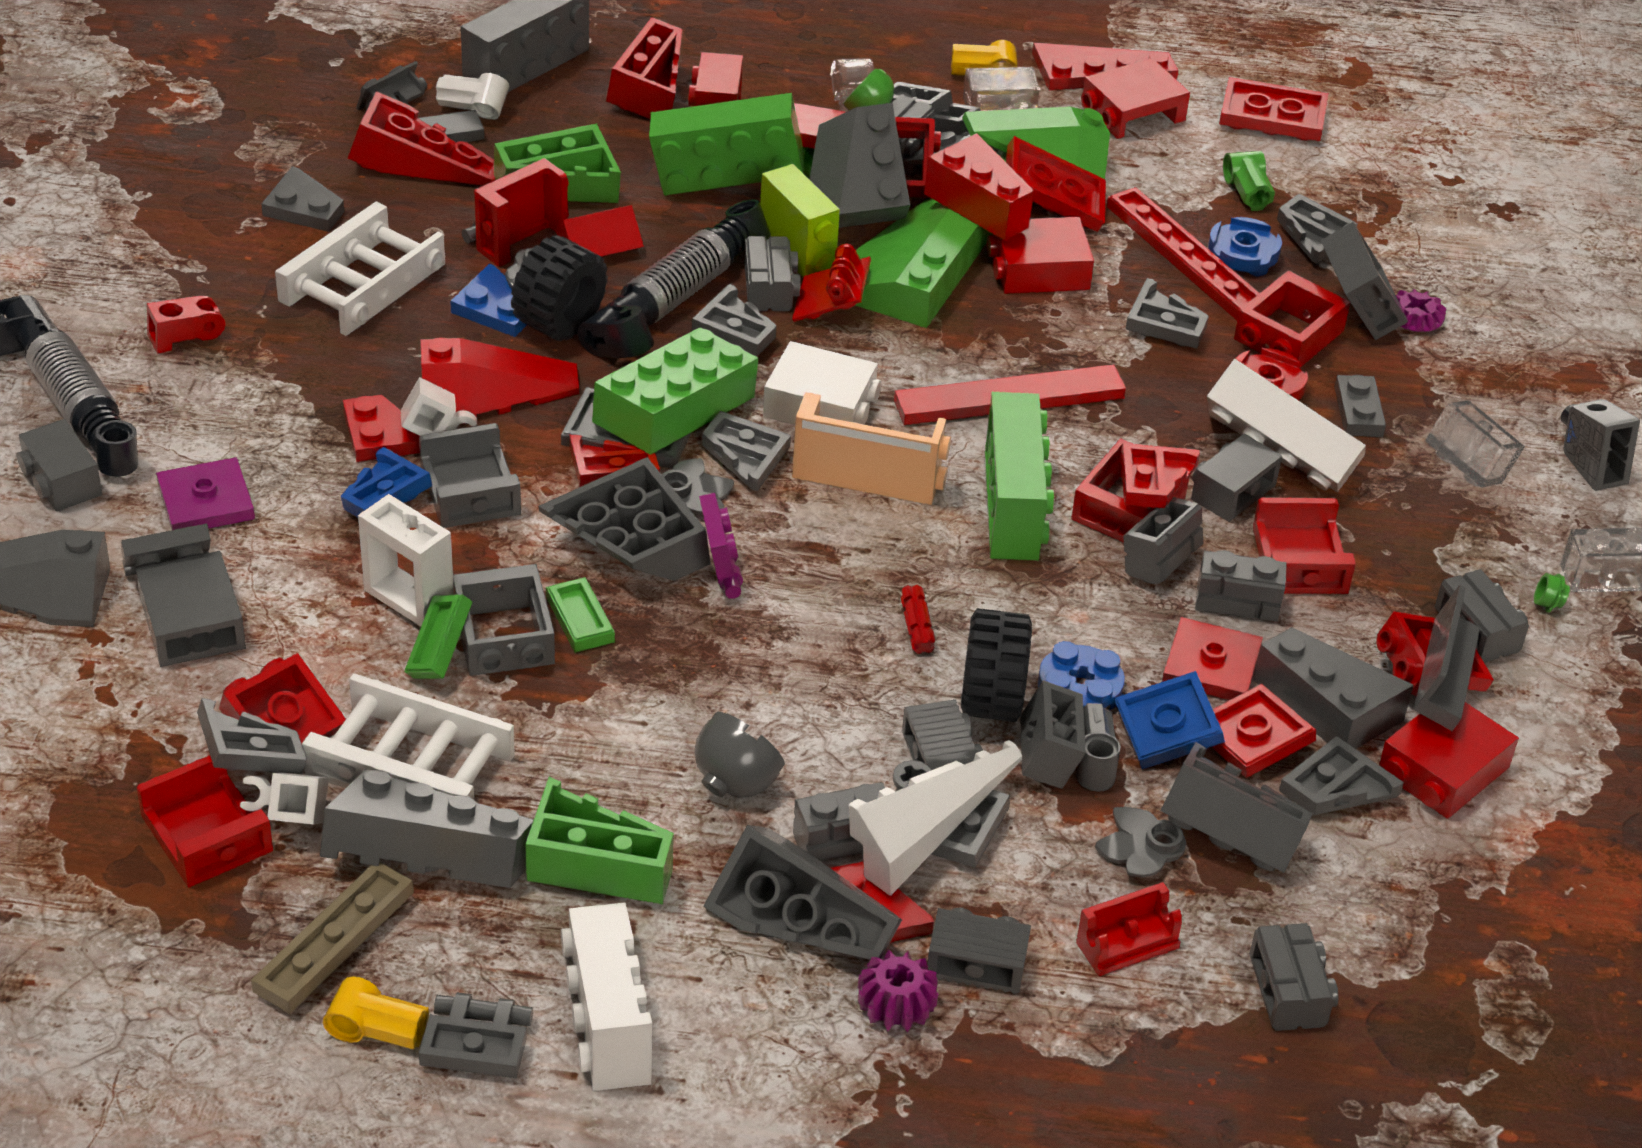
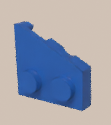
M488 264L450 301L452 314L516 337L527 326V324L519 321L513 314L514 309L511 308L512 288L509 286L505 275L492 264Z
M383 447L376 453L377 464L372 470L371 468L364 467L358 474L356 482L349 485L341 495L344 510L358 518L359 514L388 494L403 503L415 499L418 494L433 486L430 472Z

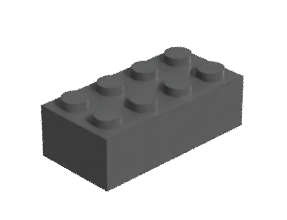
M512 0L460 26L463 77L479 79L483 73L496 74L507 80L510 86L508 92L588 51L589 0Z

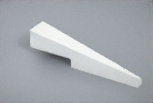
M1008 740L1004 742L1002 750L993 754L985 750L975 753L974 761L965 765L954 761L911 778L908 787L901 790L882 789L878 793V799L868 803L860 799L849 804L850 836L863 844L864 877L891 896L1022 760V754L1016 744Z

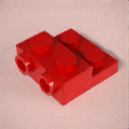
M1393 611L1377 634V648L1380 652L1386 653L1388 659L1392 662L1393 675L1413 684L1411 695L1417 696L1435 618ZM1476 649L1468 690L1486 692L1494 679Z
M298 653L285 660L279 657L270 661L261 669L259 674L248 680L245 677H241L231 682L223 690L219 706L222 714L238 720L242 712H246L260 717L267 723L279 724L295 730L299 735L301 744L310 732L328 738L335 735L346 720Z

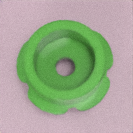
M1545 573L1536 586L1534 603L1545 607V612H1551L1556 607L1562 608L1570 592V586L1565 584V577L1561 574L1554 576Z

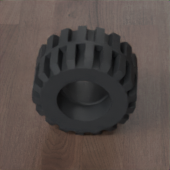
M556 235L550 239L542 240L540 245H536L528 257H525L521 268L515 276V283L511 291V295H513L511 299V308L514 309L513 314L519 321L557 341L572 339L577 334L580 324L598 311L604 298L605 287L608 282V275H606L607 266L603 263L604 259L563 236Z
M977 608L971 616L961 696L962 712L967 713L969 717L1017 722L1022 714L1032 637V622L1029 614Z

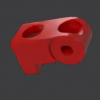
M193 296L147 303V335L157 354L172 351V343L193 340L195 338L203 341L212 340L220 336L225 330V319L215 301L208 296Z

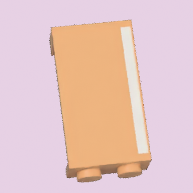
M805 392L795 421L792 478L929 505L933 503L936 490H944L948 467L941 465L942 460H947L951 444V437L945 436L946 419L938 418L933 436L930 438L820 416L821 395Z

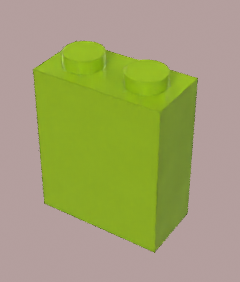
M794 164L762 173L760 205L771 236L787 237L790 240V251L798 252V273L802 277L831 268L832 262L835 260L834 254L838 243L840 209Z

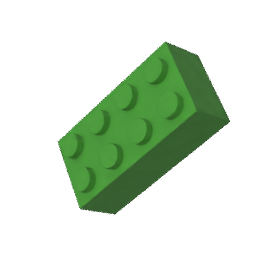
M792 93L651 112L649 139L664 195L762 182V173L790 164H794L804 174V148Z
M700 327L596 381L594 384L592 422L651 455L713 421L720 411L727 413L754 398L758 357L744 351L740 346L731 344L714 335L711 331Z
M991 392L984 451L990 559L1039 561L1041 544H1048L1049 520H1045L1046 514L1053 513L1054 491L1053 489H1046V487L1051 485L1052 466L1050 462H1044V460L1049 458L1050 441L1049 436H1042L1047 431V410H1040L1039 394Z

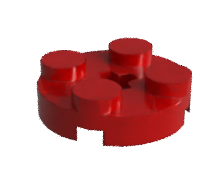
M1262 348L1261 354L1249 356V350L1235 358L1298 401L1303 397L1308 374L1307 371L1304 373L1300 369L1301 362L1293 355L1277 349Z

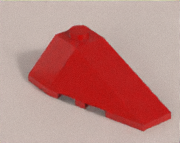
M377 91L359 125L347 158L357 162L359 166L365 169H373L380 173L482 186L495 180L494 159L468 142L460 141L456 143L445 134L446 128L438 123L433 126L428 125L418 118V110Z
M440 337L420 340L422 379L455 394L456 412L462 410L469 411L477 418V414L496 410L500 415L511 412V406L528 401L531 404L539 405L579 394L577 363L462 338Z

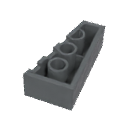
M365 769L325 807L320 857L337 859L339 852L360 855L361 864L379 866L380 859L407 863V871L425 874V872L447 869L452 879L511 888L526 871V841L534 819L520 816L511 809H497L477 803L468 796H453L436 791L424 783H410L396 779L384 771H369Z

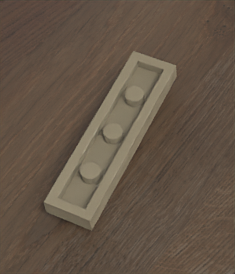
M381 862L379 866L371 865L251 979L253 993L285 1012L292 1013L414 893L413 880Z

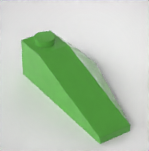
M1067 106L965 112L962 117L970 136L977 133L990 146L1007 152V145L1016 136L1105 179L1110 132L1103 121L1102 115L1091 108L1083 110Z

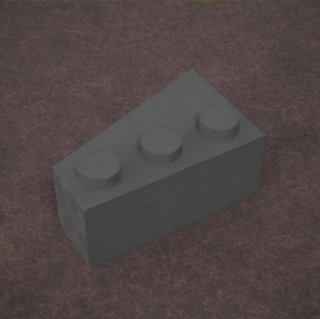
M1292 627L1261 644L1253 679L1258 685L1263 684L1316 729V734L1328 743L1337 736L1355 749L1404 721L1414 686Z
M1195 742L1160 811L1167 814L1168 819L1176 826L1186 830L1195 828L1209 835V840L1216 846L1225 850H1233L1235 848L1249 855L1250 860L1258 867L1268 871L1277 869L1284 873L1309 825L1312 813L1267 785H1262L1260 789L1238 778L1242 770L1233 764L1228 763L1225 769L1204 757L1207 748Z

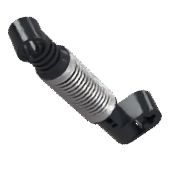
M751 199L729 207L725 212L726 218L720 221V223L716 224L713 228L707 227L699 230L692 237L688 238L687 241H684L683 244H680L666 256L662 257V259L658 260L657 263H654L653 266H650L628 282L621 290L620 296L580 324L577 334L582 346L594 356L611 358H631L650 350L654 345V340L648 325H652L662 319L691 295L715 279L716 276L727 270L733 263L734 256L745 249V239L748 236H765L766 239L770 238L771 232L760 202L756 199Z
M20 295L0 300V356L25 350L24 356L29 368L73 431L79 437L87 440L96 454L98 470L101 473L114 477L133 473L138 467L136 428L131 423L121 420L116 400H114L113 396L99 379L74 341L64 331L58 330L36 298L29 295Z

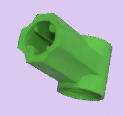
M1262 151L1226 153L1223 159V175L1226 183L1235 184L1244 204L1248 205L1251 211L1263 210L1265 206L1273 202L1275 191L1266 175L1264 153Z

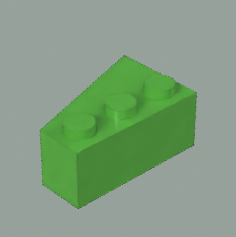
M597 123L495 143L494 177L496 180L545 158L566 173L569 182L568 201L618 203L621 171Z
M549 776L526 841L527 881L663 904L673 871L674 833L623 810L619 815L598 805V798L587 793L583 797L561 788V781Z

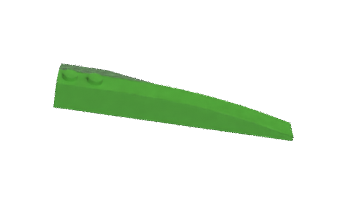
M999 149L997 154L1006 162L1007 152ZM928 197L910 210L906 218L895 221L856 250L860 259L871 257L862 300L856 306L927 328L986 245L988 235H993V233Z

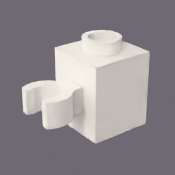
M420 377L401 409V426L420 436L444 432L445 430H456L457 426L461 423H467L473 427L476 426L477 418L473 413L464 410L456 412L455 394Z
M273 773L272 784L270 785L263 777L248 776L243 778V783L256 785L260 790V797L255 802L243 801L240 803V807L247 811H257L269 805V820L312 825L320 824L324 821L329 778L292 773Z

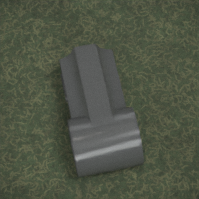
M1087 703L1083 708L1086 754L1078 764L1076 778L1078 783L1088 790L1106 791L1115 784L1121 745L1115 738L1112 712L1107 711L1102 704Z

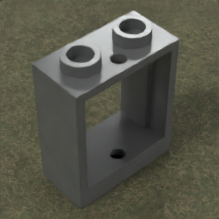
M1354 222L1321 239L1346 296L1375 340L1408 322L1382 266Z
M537 564L453 575L454 595L463 594L473 601L460 634L470 676L555 664L554 630ZM495 585H501L498 588H493ZM530 607L535 632L484 639L475 638L470 615Z

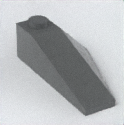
M57 530L0 542V604L2 610L13 614L18 610L36 615L37 621L49 625L94 627L111 569L105 532Z
M751 825L746 826L703 906L742 931L759 933L866 959H871V957L882 958L902 921L896 914L804 849L768 827Z

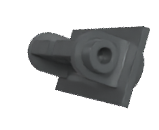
M417 61L404 67L401 65L397 66L388 75L378 80L374 78L367 81L360 90L361 94L356 109L360 110L366 107L367 110L376 91L398 100L395 97L397 95L405 104L423 96L425 90H427V83L424 78H418L414 74L418 65Z

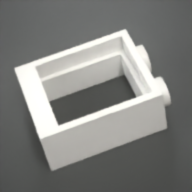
M388 494L358 515L364 591L421 627L433 596L454 595L451 532ZM397 552L413 562L414 577L398 567Z

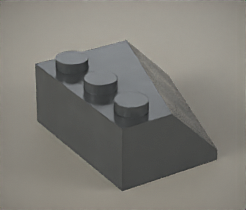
M893 103L856 107L819 124L809 180L840 209L839 228L895 221L907 217L910 201Z
M648 457L538 506L539 512L634 570L676 581L711 564L705 527Z

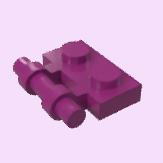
M715 493L699 496L718 584L724 590L726 597L730 599L738 598L741 595L743 577L740 568L735 565L739 557L733 533L725 534L732 532L727 507L719 509Z

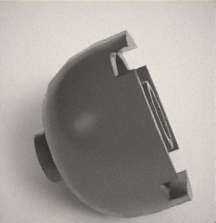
M719 711L707 721L696 739L695 760L698 769L705 776L701 781L702 784L718 797H723L727 793L734 797L746 798L765 791L776 780L784 767L785 761L763 735H760L756 740L746 733L745 730L748 728V724L730 714Z

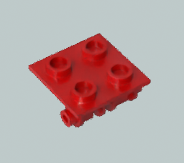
M845 243L838 246L835 250V260L832 262L831 268L803 277L800 296H798L792 318L793 322L806 318L815 319L823 313L837 309H849L861 303L871 257L860 259L851 244Z

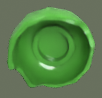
M874 69L843 103L844 107L850 111L856 107L891 103L894 96V84L891 77L881 69Z

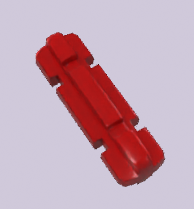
M918 584L912 587L906 585L901 590V602L905 609L904 615L908 633L912 638L910 639L912 649L918 654L922 652L930 653L935 648L934 631L930 628L932 623L927 603L924 600L926 599L924 589Z

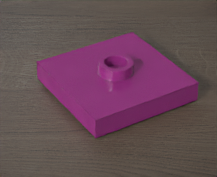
M237 457L156 472L158 487L171 530L207 524L209 529L255 519L254 507Z

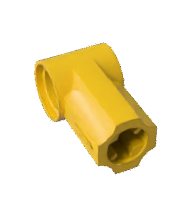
M997 40L990 46L953 44L951 75L989 76L991 80L1001 84L1008 83L1016 77L1018 72L1016 47L1010 41Z
M353 976L347 977L342 981L323 1017L322 1023L330 1035L343 1042H359L363 1036L414 1050L415 1047L419 1048L422 1043L429 1019V1007L382 995L377 986L370 981Z

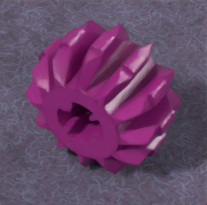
M888 949L884 959L871 957L870 962L867 964V969H863L858 978V1003L860 1010L868 1011L867 1016L869 1017L870 1024L884 1021L887 1032L893 1025H901L907 1033L913 1022L925 1025L926 1020L929 1018V1012H934V1007L938 1003L939 994L937 992L938 979L936 972L928 970L926 958L915 961L911 960L909 951L902 957H896Z

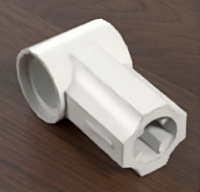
M483 73L479 79L445 74L438 79L436 100L440 106L476 110L478 116L482 118L497 119L500 116L510 86L503 77L492 73Z

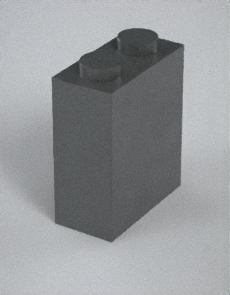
M221 551L135 568L141 604L160 667L246 649L242 615Z

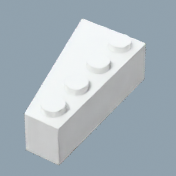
M1236 359L1231 362L1207 395L1209 415L1239 434H1246L1282 455L1281 462L1292 469L1296 467L1308 474L1307 478L1323 490H1327L1329 487L1338 492L1365 455V444Z
M626 903L569 908V928L561 929V945L563 957H572L573 965L566 966L569 995L578 994L579 1003L572 1004L574 1032H583L585 1042L578 1043L581 1073L590 1072L592 1091L651 1085L652 1019L650 1012H646L647 997L644 985H641L638 956L634 955V939Z

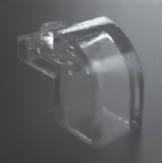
M871 58L835 59L831 65L834 100H839L840 111H849L844 107L843 103L874 70Z

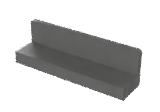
M1462 585L1457 587L1434 619L1414 705L1415 711L1453 731L1462 718L1480 627L1460 617L1466 589Z

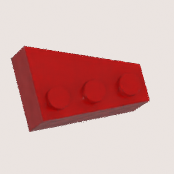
M651 17L613 66L606 102L651 119V112L672 110L676 94L682 29Z
M977 133L928 157L925 195L1003 240L1029 228L1034 190Z

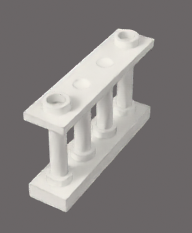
M374 202L275 271L278 301L290 307L304 296L309 295L339 311L340 333L347 336L445 265L444 234L437 232L420 244L389 229L387 206ZM384 242L407 254L394 261L372 250V248ZM359 259L382 272L370 279L347 266ZM334 277L357 290L344 297L321 284Z
M354 673L349 679L352 712L333 738H328L310 732L302 743L307 758L304 767L305 775L328 777L329 783L344 788L350 785L365 769L369 771L380 770L396 779L410 783H424L436 791L453 796H468L473 799L474 786L471 784L490 755L510 762L515 756L514 725ZM370 716L392 723L373 751H367L350 745ZM410 729L432 736L413 765L390 758ZM450 742L473 749L454 778L431 772Z

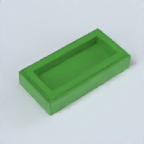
M586 577L546 587V598L574 653L615 642V631Z
M463 594L437 595L432 597L404 671L406 674L414 679H444L473 601Z

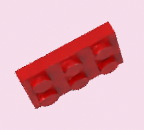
M1229 77L1219 124L1233 129L1244 128L1261 131L1268 135L1279 134L1296 137L1303 141H1321L1329 93Z
M1016 136L1012 138L1007 145L1006 163L1034 190L1033 202L1041 205L1049 212H1056L1064 217H1080L1083 227H1088L1098 232L1105 223L1106 180Z

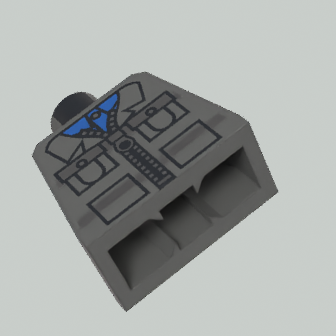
M1603 399L1567 406L1561 413V421L1567 426L1563 447L1566 457L1595 491L1629 484L1640 419Z

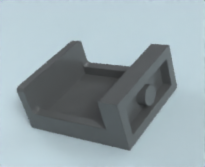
M492 423L431 433L419 437L421 468L430 472L433 486L428 488L441 527L447 528L521 515L520 482L517 474H510L500 445L498 424Z

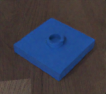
M1196 671L1114 698L1117 711L1142 770L1188 755L1195 742L1205 748L1225 742L1223 731Z

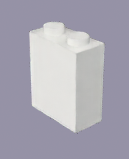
M790 341L764 386L763 417L795 425L797 412L804 394L807 392L821 395L820 416L865 425L869 414L870 402L876 403L881 391L882 382L877 379L878 363Z

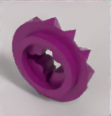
M1414 288L1410 293L1399 290L1396 297L1408 320L1406 324L1400 327L1411 331L1427 332L1442 326L1445 321L1446 307L1441 305L1440 298L1430 297L1428 291L1419 293Z

